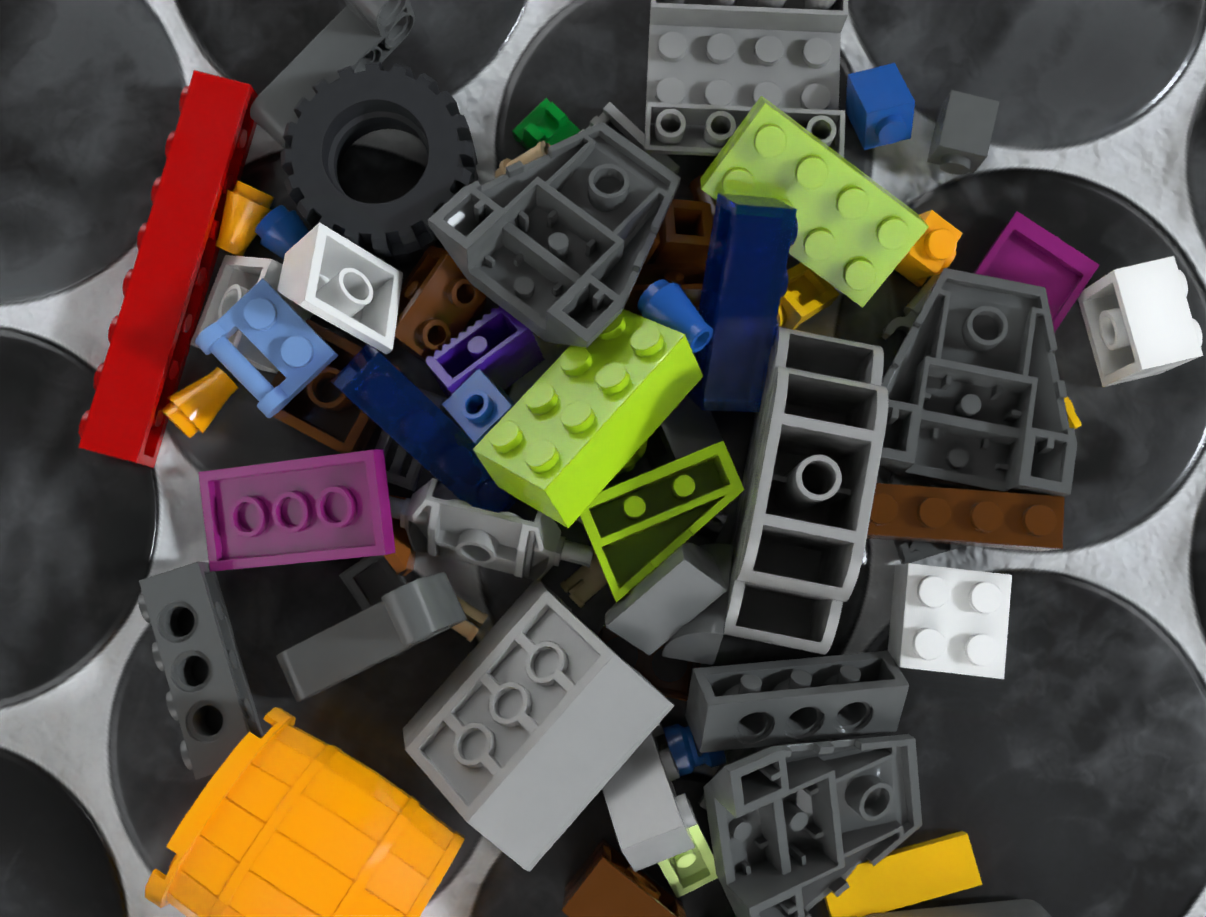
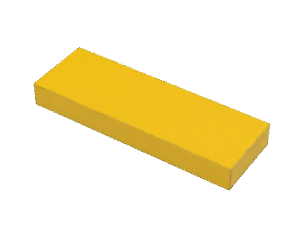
M960 831L895 849L875 866L869 861L860 863L845 880L850 887L838 897L830 892L824 899L829 917H864L873 913L888 912L983 884L969 836L966 832Z

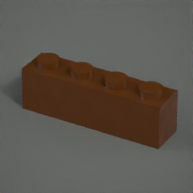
M876 483L867 539L1030 551L1063 549L1065 497Z

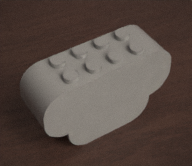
M777 327L768 349L742 480L745 490L739 496L731 545H733L724 635L824 655L829 651L836 634L843 602L850 598L860 572L888 416V390L885 386H881L884 367V352L881 346L783 327Z

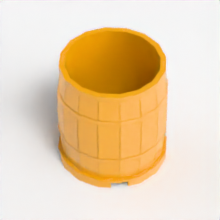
M274 707L263 718V720L272 725L269 731L261 738L250 731L207 783L177 827L166 846L176 853L169 865L167 875L155 868L145 886L146 899L160 908L171 904L186 917H420L465 840V836L445 824L421 805L420 801L413 795H409L378 772L341 751L342 749L329 745L295 727L296 718L282 708Z

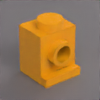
M933 210L919 214L929 228L895 268L897 272L917 287L922 286L927 277L940 275L944 268L950 266L956 256L957 242L963 234Z

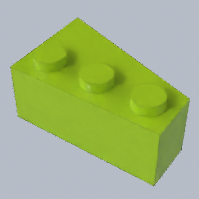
M724 441L601 491L580 515L616 603L745 490Z

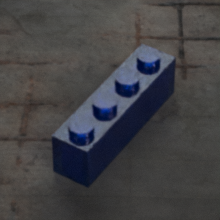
M718 193L698 311L704 321L713 329V336L702 350L693 353L703 377L687 394L701 410L759 412L770 351L774 345L777 328L779 327L777 314L780 298L785 295L788 287L786 266L789 250L795 243L798 234L797 209L776 198Z
M366 344L331 381L460 500L467 502L472 507L496 513L507 512L518 500L516 497L498 488L473 451L476 444L373 347Z

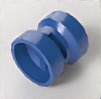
M677 723L663 727L667 745L675 760L680 777L692 774L695 767L704 764L711 768L727 764L724 751L701 753L702 756L698 757L689 726L683 727Z

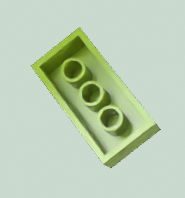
M762 95L700 178L701 189L862 308L929 228L919 214Z
M623 309L622 313L587 348L570 345L473 448V451L498 488L569 528L701 380L703 374L685 334Z

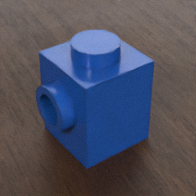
M891 63L848 74L846 114L863 149L867 150L911 139L915 100L896 64Z
M478 369L442 405L477 445L515 403L500 386Z

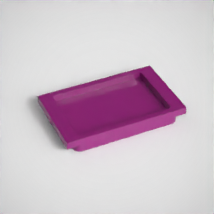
M1017 211L1006 227L1000 232L974 271V274L1045 287L1054 332H1056L1099 267V264Z

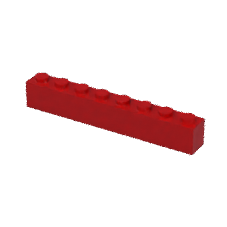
M194 70L190 85L185 86L181 92L179 100L181 114L176 130L169 134L166 141L165 155L167 160L162 176L157 177L152 186V209L148 222L143 223L138 232L137 248L139 251L133 269L126 273L123 281L122 291L125 297L120 313L113 318L109 326L108 340L110 346L105 362L98 366L94 375L93 385L96 391L90 410L84 413L79 424L81 440L78 448L152 468L155 467L169 420L161 409L170 402L167 397L173 395L178 390L190 350V343L196 330L220 250L219 247L215 246V243L219 236L227 190L233 191L237 180L240 181L257 126V123L250 117L251 106L258 97L251 84Z

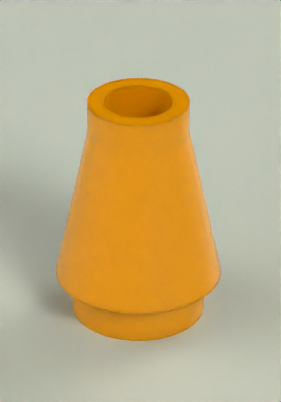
M237 180L233 191L227 190L219 236L215 246L236 256H243L247 247L257 235L255 233L257 225L272 211L270 206L274 197Z
M216 367L208 375L167 397L170 402L161 411L190 439L198 431L202 434L205 432L228 398L238 387L223 370Z

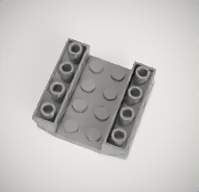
M651 0L644 152L651 154L717 156L762 95L844 158L845 110H839L841 31L848 16V0Z
M541 580L539 582L533 581L403 728L405 751L463 819L524 870L529 872L674 707L645 677L622 660L571 612L572 609Z

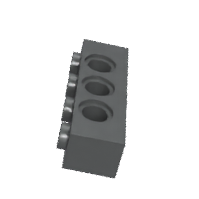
M197 561L139 580L142 594L138 596L140 612L146 622H151L156 640L152 644L154 661L160 671H165L170 691L166 694L167 707L172 718L176 721L179 720L184 737L180 744L181 756L185 766L189 770H193L196 780L215 774L249 731L259 738L264 736L216 571L210 572L208 562ZM185 608H188L193 613L195 620L192 631L187 635L183 634L177 625L178 616ZM198 656L202 657L209 667L208 677L202 684L198 683L191 673L192 663ZM211 705L218 708L223 715V725L218 733L210 730L205 722L206 711Z
M889 651L692 669L685 717L700 753L896 732L909 689V683Z

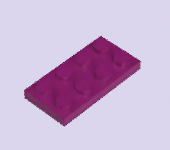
M384 449L198 472L210 572L396 553Z

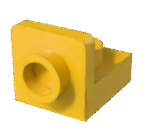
M799 263L771 279L752 303L751 310L762 325L766 326L773 335L777 327L795 330L799 324L829 307L840 294L830 283L804 264Z

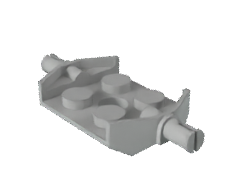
M434 478L413 493L411 499L406 498L404 500L389 496L392 518L399 519L400 527L406 529L413 551L428 553V555L441 556L538 582L553 565L559 566L560 560L590 568L594 553L593 547L565 540L566 537L561 536V530L556 522L540 511H537L535 521L532 522L524 520L511 512L496 513L472 507L462 500L436 498L434 493L438 479Z

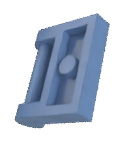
M263 278L219 320L206 327L195 339V344L206 355L212 353L259 401L257 408L267 418L273 417L338 356ZM238 329L286 377L280 385L274 388L228 340Z

